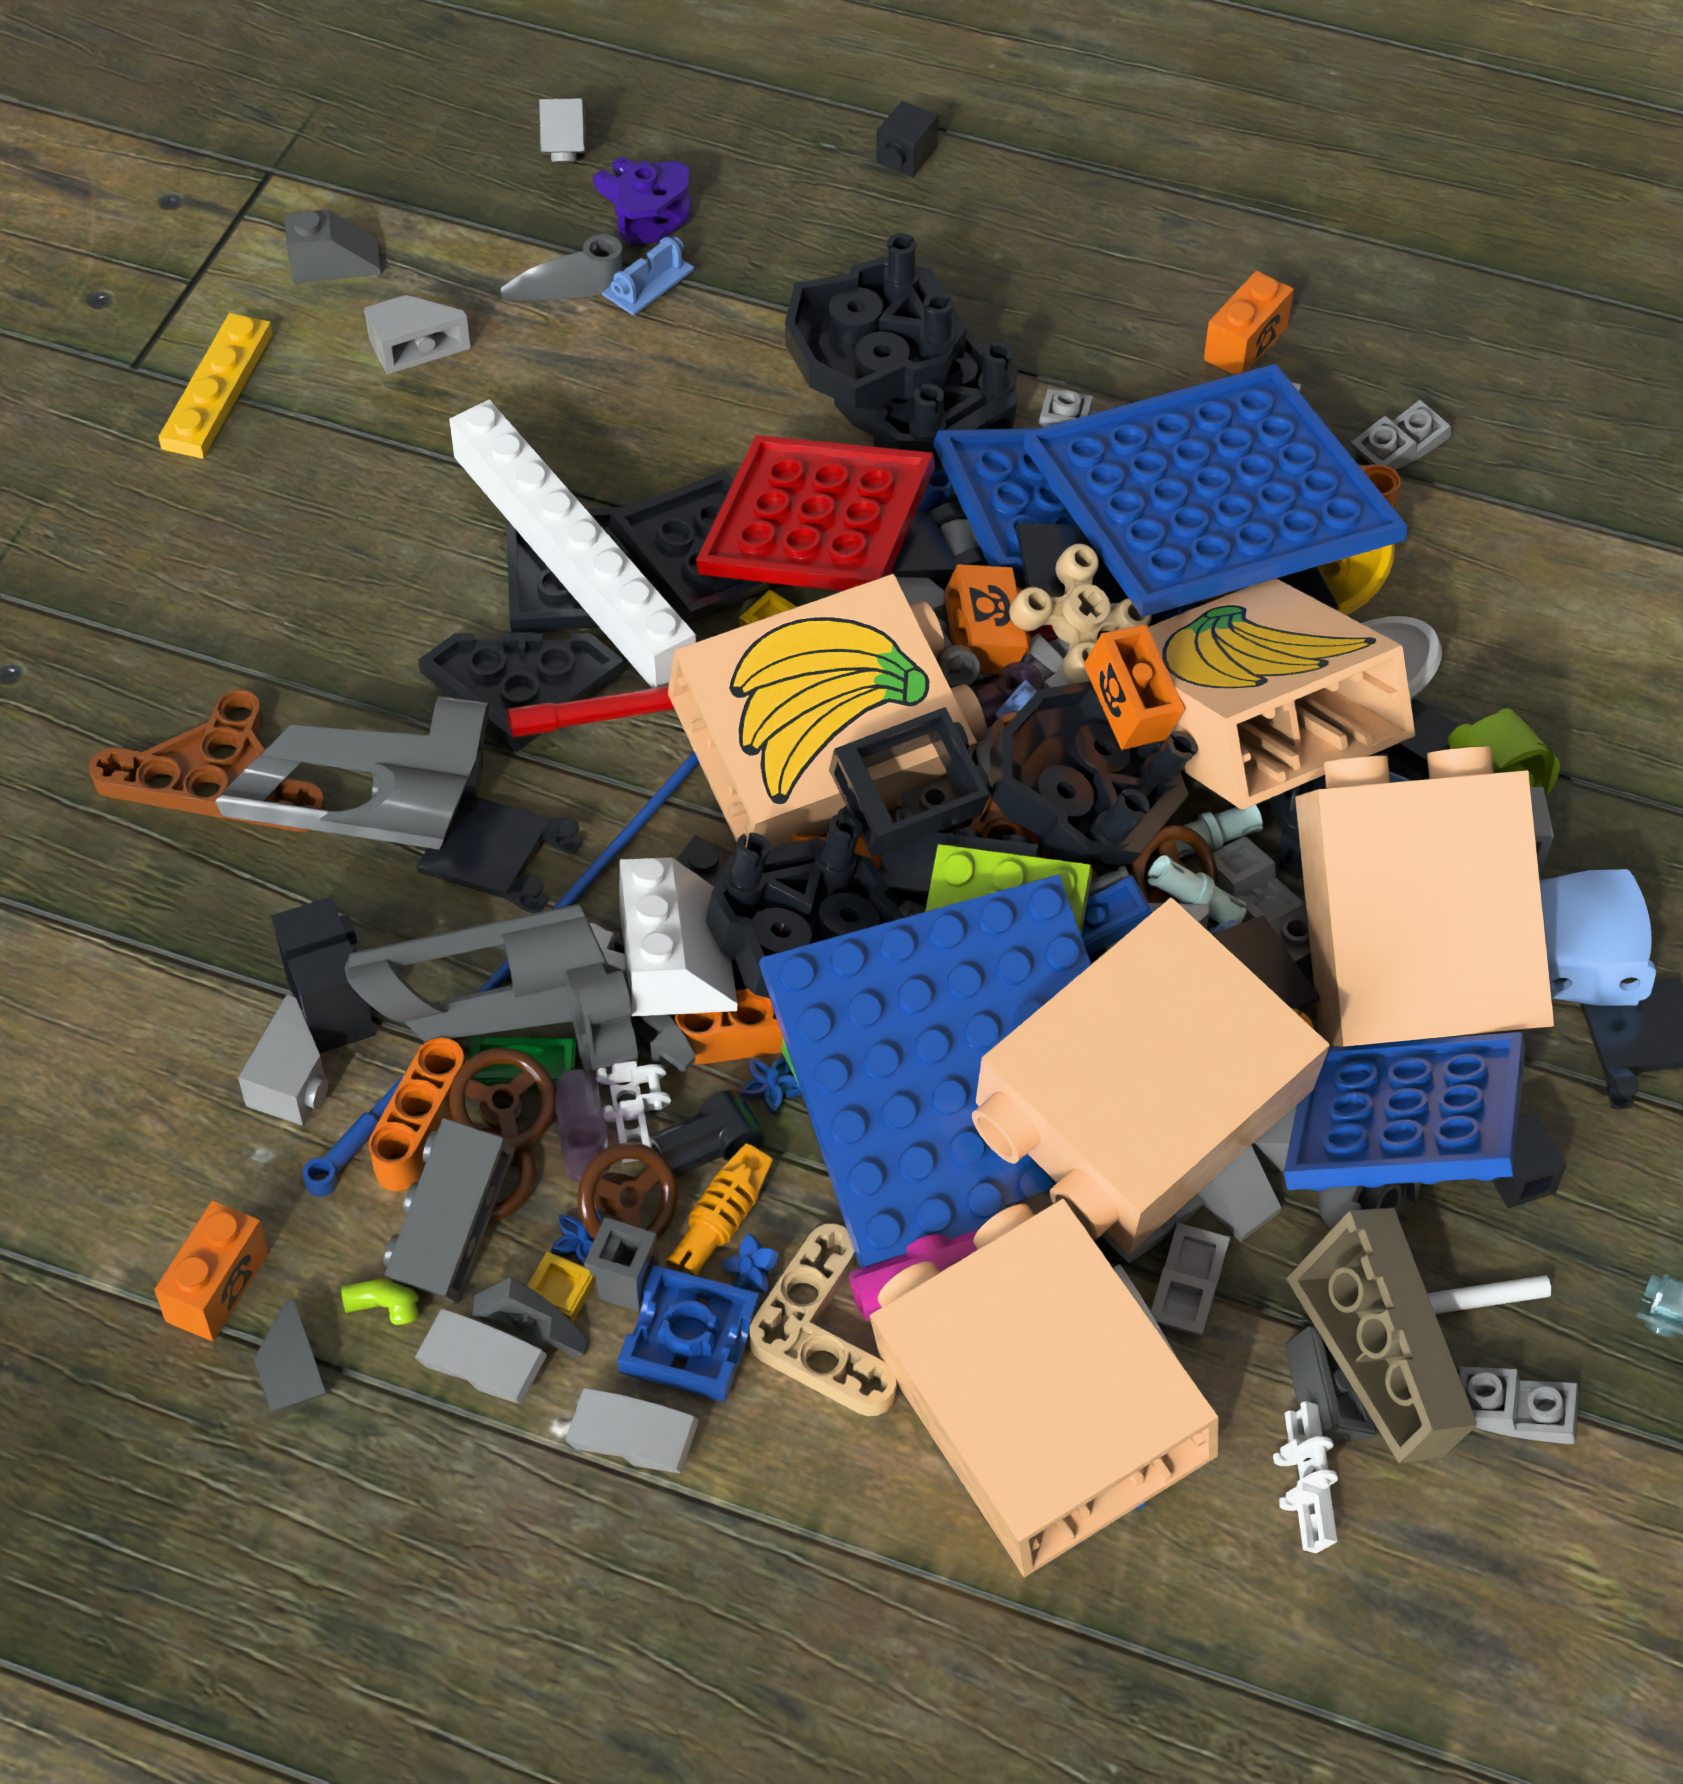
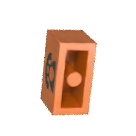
M1255 271L1209 320L1204 360L1233 375L1249 371L1288 328L1294 288Z
M957 564L943 592L952 643L964 645L975 653L980 663L979 673L1013 675L1023 656L1029 653L1031 634L1030 631L1019 629L1010 619V604L1021 591L1019 587H1016L1012 567Z
M1143 624L1101 633L1086 659L1084 667L1121 750L1166 740L1185 711V708L1147 625Z
M215 1201L210 1202L154 1289L165 1322L214 1342L269 1254L259 1219Z

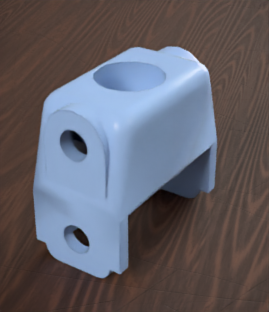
M1628 869L1588 870L1539 880L1551 998L1598 1006L1638 1005L1639 1000L1648 998L1652 992L1656 976L1655 964L1649 960L1652 942L1651 925L1644 897L1636 882V878ZM1626 978H1637V980L1632 983H1621V981Z

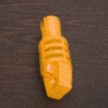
M746 1143L716 1174L689 1214V1230L672 1255L666 1260V1265L669 1269L679 1272L685 1264L684 1273L699 1276L698 1273L716 1246H723L732 1239L759 1199L758 1195L772 1166L773 1159Z

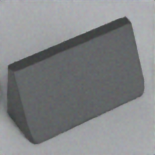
M1308 1326L1286 1344V1354L1299 1410L1301 1409L1300 1404L1304 1401L1318 1405L1322 1436L1332 1439L1333 1443L1372 1439L1376 1436L1373 1420L1316 1327Z

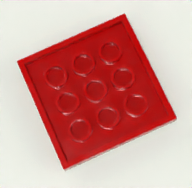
M755 435L696 559L699 575L845 591L890 575L935 469L933 453Z

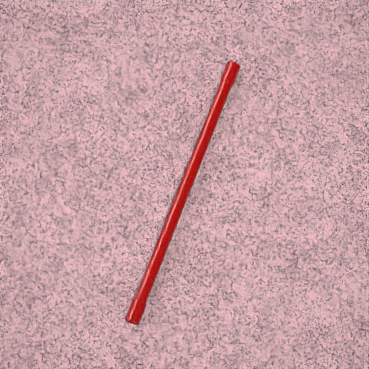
M1042 625L1036 630L1030 631L1031 638L1039 634L1047 642L1059 638L1054 632L1052 625ZM669 686L563 703L547 702L507 709L511 736L516 738L554 732L563 727L675 709L668 696Z

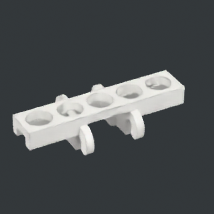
M636 1061L616 1063L613 1066L597 1070L598 1082L610 1086L613 1106H605L602 1112L606 1121L616 1122L619 1144L626 1143L632 1138H638L642 1140V1144L650 1147L645 1112L661 1110L671 1102L670 1095L661 1091L660 1079L666 1074L664 1066L649 1064L637 1067ZM630 1082L629 1084H626V1085H619V1084H617V1083ZM649 1083L650 1093L641 1095L639 1084ZM623 1094H632L636 1097L634 1100L617 1103V1099ZM638 1119L639 1126L636 1129L628 1130L624 1128L623 1121ZM623 1159V1160H622V1163L632 1162V1161H639V1160H636V1159Z
M1304 1401L1300 1404L1301 1409L1299 1411L1289 1410L1285 1413L1289 1443L1281 1447V1453L1274 1454L1273 1459L1274 1463L1279 1466L1298 1464L1300 1480L1297 1481V1487L1286 1492V1497L1279 1499V1505L1283 1510H1298L1303 1550L1318 1553L1337 1542L1330 1485L1338 1480V1474L1333 1470H1328L1326 1452L1333 1448V1441L1328 1437L1322 1436L1319 1407L1317 1404Z

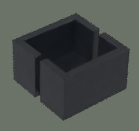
M331 896L271 915L287 983L292 996L297 999L300 1009H303V1016L319 1054L375 1036L371 1015L379 1012L352 988L347 981L344 969L350 953L358 952L355 946L358 943L349 914L339 916Z

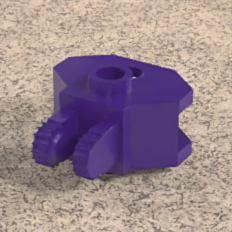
M620 156L613 161L611 166L614 175L609 174L608 171L600 170L593 176L594 185L598 192L615 204V211L618 216L619 237L630 245L660 242L661 239L667 237L689 221L691 195L688 193L690 168L679 161L649 163L646 160H642L636 164L624 158V156ZM659 218H666V219H668V222H666V223H663V224H659V223H658V222H659Z

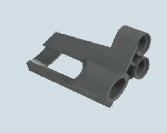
M438 695L429 735L289 725L269 747L243 770L215 802L223 817L440 850L463 793L476 794L478 791L483 766L482 748L488 723L489 703ZM302 762L373 774L371 800L357 808L345 811H330L265 801L269 794Z
M580 904L350 953L344 968L348 983L369 1005L391 1020L404 1022L424 1042L440 1037L450 1039L573 1021L585 1072L610 1067L616 1063L638 1060L637 1045L630 1020L632 1016L631 1003L622 970L611 972ZM487 947H495L506 951L512 984L501 988L430 1002L411 988L399 974L396 967Z

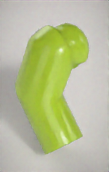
M378 1278L341 1286L345 1313L380 1306L388 1307L390 1321L394 1325L414 1322L419 1317V1310L416 1306V1301H419V1297L415 1290L388 1278Z

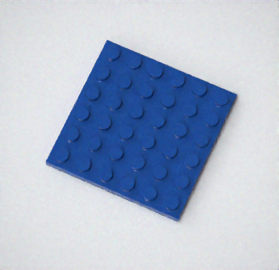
M1277 364L1024 433V449L1142 617L1406 541L1407 524Z
M1060 875L761 958L759 966L860 1269L907 1254L906 1248L924 1236L942 1234L949 1240L979 1230L989 1219L1005 1210L1007 1204L1049 1191L1057 1184L1028 1154L1017 1163H1010L995 1153L977 1131L972 1120V1113L979 1107L976 1103L982 1057L1091 965Z

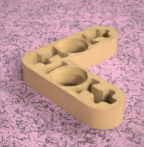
M824 1224L815 1228L810 1233L753 1317L750 1324V1348L754 1356L763 1363L851 1410L866 1416H878L887 1412L896 1398V1377L886 1362L816 1326V1323L853 1269L856 1258L847 1229L838 1224ZM834 1244L840 1246V1255L833 1253L824 1264V1274L821 1273L818 1268L822 1261V1248L829 1250ZM807 1283L814 1286L819 1294L811 1303L798 1304L789 1298L788 1291L794 1285ZM783 1312L789 1317L784 1326V1340L777 1338L772 1344L765 1343V1332L773 1334L782 1323ZM817 1351H828L834 1354L839 1362L832 1371L819 1373L808 1366L807 1360ZM850 1364L853 1365V1377L847 1374ZM847 1374L845 1384H841V1382L845 1379V1376ZM873 1379L881 1381V1392L873 1390L869 1396L861 1393L862 1383L869 1385Z

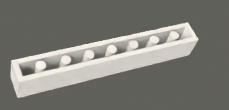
M490 399L449 418L455 459L650 687L669 686L674 650L696 643V634Z

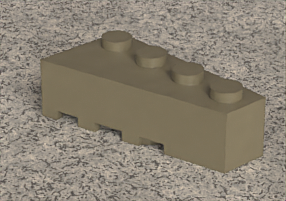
M1395 1208L1350 1210L1292 1271L1286 1280L1398 1463L1444 1458L1478 1424Z

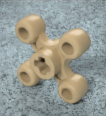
M1074 544L1068 547L1056 562L1055 570L1057 577L1065 586L1063 596L1051 597L1041 588L1027 587L1016 595L1009 609L1010 619L1019 629L1032 631L1042 625H1052L1057 636L1069 643V651L1063 660V671L1068 680L1073 683L1091 682L1084 663L1096 644L1097 634L1100 631L1111 632L1143 624L1149 627L1152 621V615L1142 617L1129 598L1120 603L1111 604L1104 591L1092 585L1093 576L1098 570L1099 560L1095 551L1084 544Z

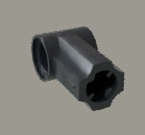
M737 1090L719 1092L702 1105L699 1114L649 1135L651 1148L665 1158L675 1178L720 1157L730 1161L746 1143L759 1149L765 1140L763 1130L741 1093Z

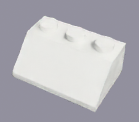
M672 857L620 860L619 908L632 1016L737 1011V997L731 959L721 951L706 924L711 893L715 887Z

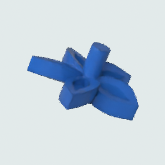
M785 1057L776 1059L772 1063L771 1068L761 1061L749 1060L750 1073L755 1079L745 1085L741 1091L742 1097L755 1098L764 1095L766 1108L775 1115L782 1104L783 1097L794 1098L802 1094L795 1078L789 1075L790 1067Z
M598 1210L596 1214L601 1221L600 1211ZM559 1215V1226L565 1235L557 1239L551 1248V1253L566 1254L576 1250L577 1262L584 1266L594 1239L587 1232L582 1221L578 1222L572 1217Z
M748 1233L741 1242L740 1256H733L721 1262L726 1271L737 1275L732 1286L748 1290L751 1285L753 1289L766 1293L768 1292V1271L776 1265L779 1252L763 1248L759 1240L754 1235Z

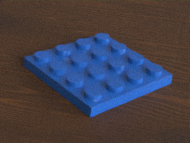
M1040 428L938 430L933 446L988 565L1012 567L1014 577H1023V566L1015 530L1017 523L1077 525L1024 449V433Z
M1523 1032L1406 1040L1344 1047L1329 1046L1314 1090L1301 1100L1296 1107L1284 1167L1287 1190L1309 1189L1321 1191L1330 1187L1347 1186L1374 1188L1385 1184L1419 1182L1422 1184H1435L1447 1180L1477 1179L1489 1181L1498 1177H1513L1525 1059Z

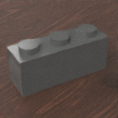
M443 1118L439 1130H433L425 1143L423 1161L426 1164L419 1183H412L406 1194L403 1212L407 1215L400 1234H394L386 1247L384 1265L387 1268L384 1275L402 1285L459 1303L516 1148L502 1137Z

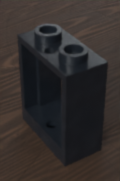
M946 707L834 748L829 772L850 815L856 817L862 824L861 837L871 857L982 815L991 792L990 781L984 768L981 765L975 766L968 752L969 742L966 732L958 721L953 722ZM933 744L960 798L893 823L866 768Z

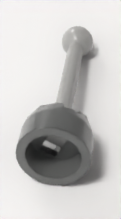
M938 619L945 643V649L940 654L938 662L947 683L952 687L962 684L970 685L979 675V660L970 648L964 645H952L946 634V623ZM950 669L955 670L954 673H951V672H949V671H950Z

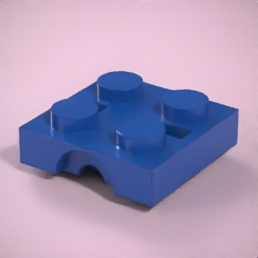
M653 1265L644 1288L642 1307L636 1327L632 1334H627L617 1360L619 1373L726 1403L750 1335V1324L760 1307L759 1293ZM697 1298L708 1300V1306L706 1307L704 1304L697 1302ZM675 1358L687 1361L684 1370L672 1367Z

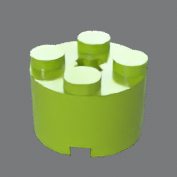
M1503 709L1473 725L1468 723L1462 724L1448 738L1450 749L1491 747L1494 774L1528 771L1530 787H1544L1545 796L1549 794L1557 781L1560 770L1559 760L1552 753L1551 749L1512 709Z

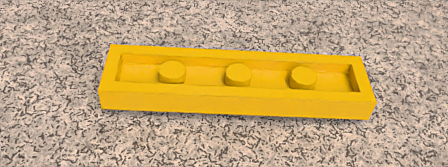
M233 313L228 314L158 436L162 450L204 459L273 335L270 321Z

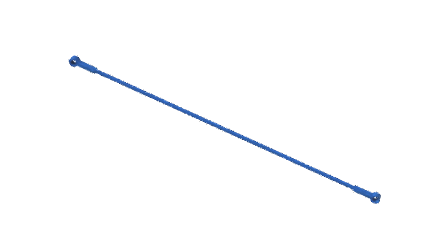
M933 471L917 511H930L936 503L947 502L952 497V485L945 471ZM694 751L551 910L571 906L699 764ZM508 958L478 992L499 988L511 974ZM404 1074L369 1113L364 1112L323 1158H314L305 1164L302 1174L306 1189L310 1194L326 1196L335 1190L338 1184L337 1174L370 1138ZM317 1174H328V1176L323 1180H312V1178Z

